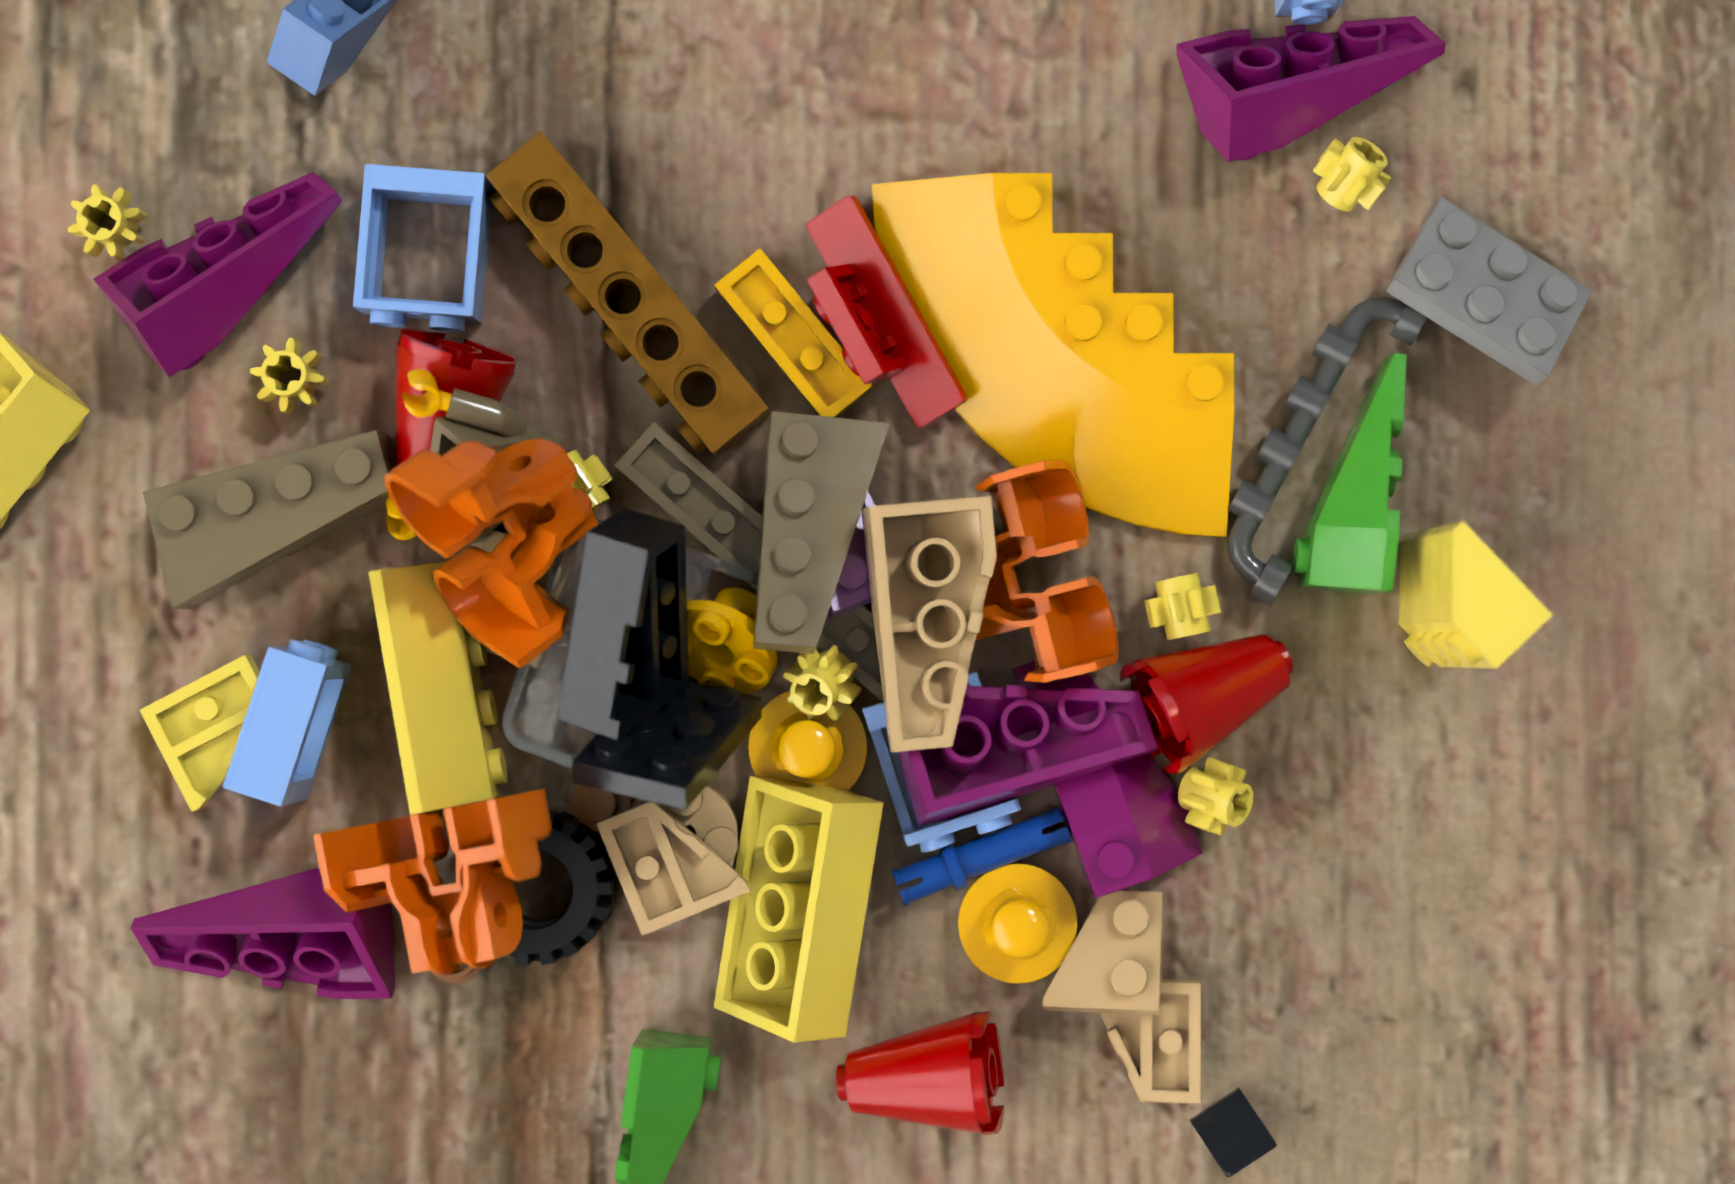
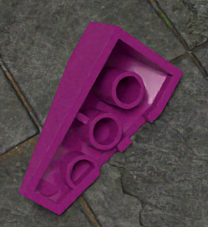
M1416 16L1345 21L1340 25L1339 32L1334 33L1307 31L1305 25L1285 26V36L1251 39L1250 29L1228 30L1178 43L1176 55L1201 134L1228 162L1236 160H1249L1258 154L1283 148L1443 55L1446 43Z
M312 172L250 199L243 208V215L229 221L215 222L213 217L194 224L197 235L168 248L162 239L140 248L93 280L147 354L170 378L181 370H187L196 366L203 360L206 353L222 343L340 205L342 200L337 191Z
M1035 661L1012 668L1017 684L1026 686V689H1099L1087 673L1042 683L1023 681L1029 672L1034 671ZM1149 753L1053 785L1090 892L1096 898L1153 879L1203 854L1194 826L1185 822L1188 810L1180 806L1177 788Z
M967 683L953 747L898 753L901 771L917 823L921 827L983 809L1156 751L1158 746L1139 691L1084 688L1046 690L1026 689V686L1006 685L1004 688L970 686V683Z
M319 868L134 918L130 927L151 963L155 966L220 978L227 976L232 969L263 977V986L282 989L285 979L318 985L317 996L334 999L392 998L395 991L392 904L388 903L346 913L324 891Z

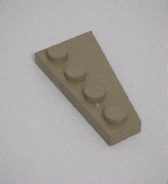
M771 411L768 426L753 649L814 654L890 423Z

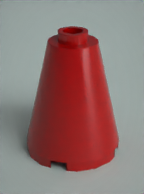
M402 329L399 341H397L395 468L419 451H430L435 419L446 416L447 413L438 409L433 415L428 417H416L405 407L402 393L420 396L427 392L418 390L410 385L407 377L408 372L414 369L429 371L434 376L438 389L443 392L452 394L453 389L456 388L500 402L515 374V358L498 349L468 339H464L463 343L445 340L444 333L421 329Z
M1260 634L1134 660L1123 665L1120 672V682L1130 678L1132 691L1140 692L1158 746L1156 751L1149 754L1153 758L1163 753L1171 762V764L1163 767V769L1168 773L1178 774L1191 767L1287 689L1290 684L1289 674L1293 672L1294 666L1292 658L1282 642L1278 640L1273 642L1267 635Z
M989 1011L974 1012L849 1052L846 1057V1063L838 1065L836 1071V1086L839 1099L841 1101H848L849 1107L854 1113L984 1135L998 1134L1002 1128L1004 1105L993 1106V1097L997 1095L998 1087H1004V1071L998 1030L995 1023H988L991 1013Z

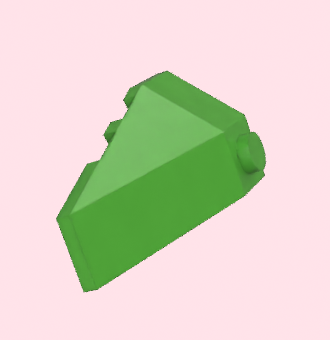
M1394 353L1382 360L1305 527L1304 538L1296 537L1292 552V572L1300 573L1299 587L1360 594L1393 592L1400 531V511L1388 509L1389 497L1393 496L1397 482L1402 477V458H1399L1398 450L1391 449V437H1399L1404 422L1407 354Z
M642 1029L631 1047L621 1127L628 1128L627 1134H623L615 1171L617 1183L663 1184L701 1108L705 1091H717L721 1056L711 1055L713 1038Z

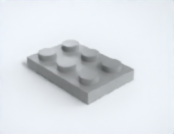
M1443 197L1438 200L1429 212L1385 290L1537 387L1550 375L1592 293L1587 287Z

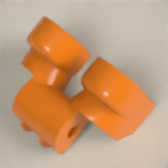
M544 439L524 440L512 444L498 453L494 449L475 440L462 442L443 456L429 450L419 451L384 476L389 496L413 532L430 548L447 559L475 540L484 528L500 521L503 522L507 533L490 553L476 546H470L433 572V580L443 601L465 630L480 643L521 669L564 636L571 608L549 595L536 581L550 568L557 555L585 536L587 531L598 525L592 511L590 497L583 490L571 486L577 479V468L563 447Z
M1043 460L991 475L975 486L976 490L988 492L992 496L1004 533L995 535L997 558L992 578L989 580L982 610L983 618L976 640L1029 627L1035 653V669L1029 672L1023 681L1046 683L1056 679H1064L1097 671L1115 664L1119 656L1118 633L1109 599L1098 578L1091 576L1051 586L1044 592L1021 593L1014 567L1035 556H1053L1086 547L1088 544L1089 524L1085 502L1070 465L1064 460Z
M545 789L445 808L444 815L450 846L456 854V882L449 884L443 883L434 862L444 859L449 851L442 809L313 835L324 891L346 913L393 903L401 914L412 973L431 970L435 974L448 975L459 969L460 963H466L471 968H487L495 963V959L507 956L515 951L521 940L523 928L522 909L512 880L519 882L540 876L542 862L538 842L549 837L552 827Z

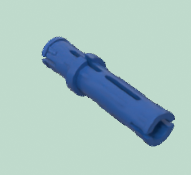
M1058 806L953 848L952 844L939 848L940 854L899 869L891 870L896 886L915 878L921 879L919 884L899 891L904 906H908L911 902L954 886L956 891L967 887L966 880L986 874L1063 843H1070L1071 837L1067 826L1045 835L1042 834V829L1064 821Z

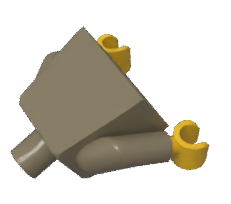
M414 369L407 374L411 386L418 390L427 391L420 396L402 393L405 407L412 415L428 417L433 415L438 409L447 412L446 416L435 419L430 451L443 456L458 444L472 440L485 444L497 451V453L512 444L529 439H544L559 445L551 433L537 431L526 422L522 412L494 399L456 388L453 389L452 394L440 391L434 376L424 369ZM388 496L385 503L388 514L386 522L389 533L397 540L402 541L415 537L416 534L402 518L390 496ZM500 521L484 528L476 539L486 537L503 522Z

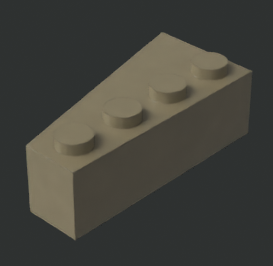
M375 430L143 491L172 608L192 610L211 600V597L225 589L253 577L258 571L285 556H291L309 546V543L335 529L338 530L386 504L385 500L389 493L385 486L384 476L395 468V453L390 436Z

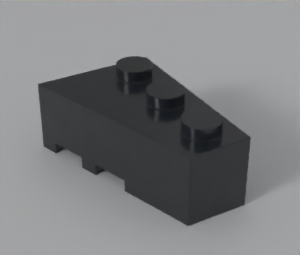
M623 508L587 531L557 719L616 741L689 687L685 526Z

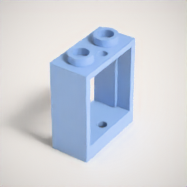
M365 164L353 307L364 315H370V324L404 328L406 327V318L429 320V329L445 332H465V323L482 324L492 202L488 197L493 194V184L485 176V173ZM389 199L471 206L463 303L381 297Z
M290 639L288 647H268L222 788L280 807L308 800L352 666L351 664L336 660L338 649L304 639V641Z

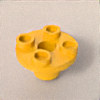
M729 587L721 590L713 601H687L689 675L699 681L700 684L713 687L729 686L735 688L738 692L748 694L761 690L772 678L778 663L777 652L774 650L753 649L757 598L753 593L742 588Z
M790 691L778 695L766 704L761 710V719L750 731L749 759L755 775L850 790L860 777L867 756L866 732L860 717L852 706L847 704V709L837 720L833 721L827 713L814 716L812 720L807 719L806 713L800 711L794 703H788L787 698L790 696Z
M1010 863L982 874L973 881L966 891L959 908L958 931L967 956L982 972L1002 982L1028 983L1048 976L1061 966L1076 939L1077 914L1070 894L1054 875L1034 865Z

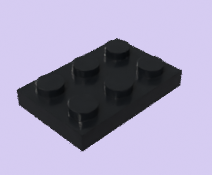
M689 681V687L619 740L616 741L596 734L571 762L572 783L686 810L761 719V697L738 692V690L729 686L713 687Z

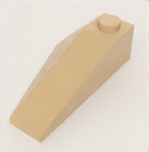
M991 496L866 507L862 509L866 564L890 752L953 747L969 678L968 670L974 644L983 618L984 601L997 558Z

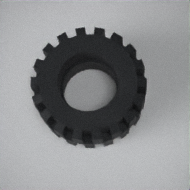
M548 809L552 825L551 833L546 840L538 842L539 851L555 856L569 871L573 884L571 903L561 915L548 921L535 920L522 914L523 928L521 940L516 950L509 954V956L516 958L515 963L529 965L533 961H541V965L555 963L562 957H570L596 936L611 914L609 911L616 900L617 888H614V878L617 876L613 864L610 863L604 842H600L587 825L574 820V815L563 811L554 813Z

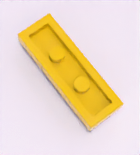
M761 248L714 284L715 289L819 416L838 417L873 388L871 383L864 385L862 379L849 369L842 355V347Z

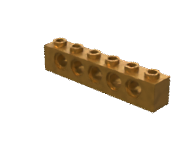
M542 131L538 132L485 175L497 189L488 197L489 200L510 225L520 218L534 236L525 244L548 271L558 264L572 281L563 288L565 293L585 317L593 310H596L609 326L601 334V337L622 362L633 356L647 374L640 378L638 382L660 408L670 401L684 420L676 428L697 454L708 447L716 458L719 457L771 414L762 399ZM548 195L563 197L565 199V209L558 219L544 222L536 218V207L542 198ZM586 240H595L601 243L603 254L596 265L589 268H581L574 265L573 252L577 245ZM625 285L638 288L641 299L634 311L628 314H618L611 310L610 298L617 288ZM659 331H670L678 337V349L675 354L669 359L661 361L649 357L647 344L651 336ZM698 376L708 377L716 383L714 399L702 407L692 406L684 398V390L687 383Z

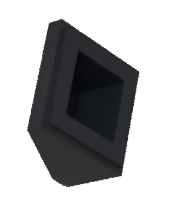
M1240 1088L1232 1091L1190 1119L1193 1127L1226 1177L1233 1176L1277 1146L1275 1140Z

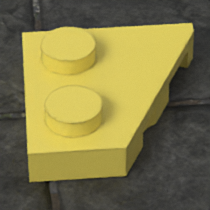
M243 655L139 710L191 812L206 807L225 780L260 673L251 655Z

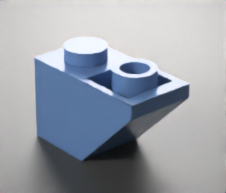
M294 0L283 8L266 63L316 96L349 70L396 0Z

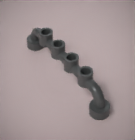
M1389 297L1369 298L1356 305L1350 311L1340 328L1328 323L1312 353L1313 356L1322 360L1312 380L1300 375L1284 407L1294 412L1284 432L1272 427L1256 456V459L1266 463L1257 482L1253 484L1244 479L1228 508V511L1238 515L1228 539L1229 558L1236 571L1250 583L1254 584L1250 596L1270 607L1289 575L1293 564L1274 554H1271L1266 564L1260 561L1252 551L1253 537L1367 327L1378 320L1389 321L1395 324L1390 336L1410 346L1414 343L1427 317L1402 301Z

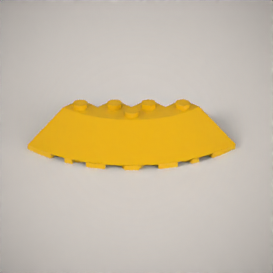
M987 173L872 184L874 229L967 395V401L954 410L987 445L992 447L1016 468L1043 460L1066 461L1076 476L1085 507L1095 511V513L1119 519L1133 525L1179 535L1227 537L1234 428V353H1174V293H1113V233H1053L1052 173Z

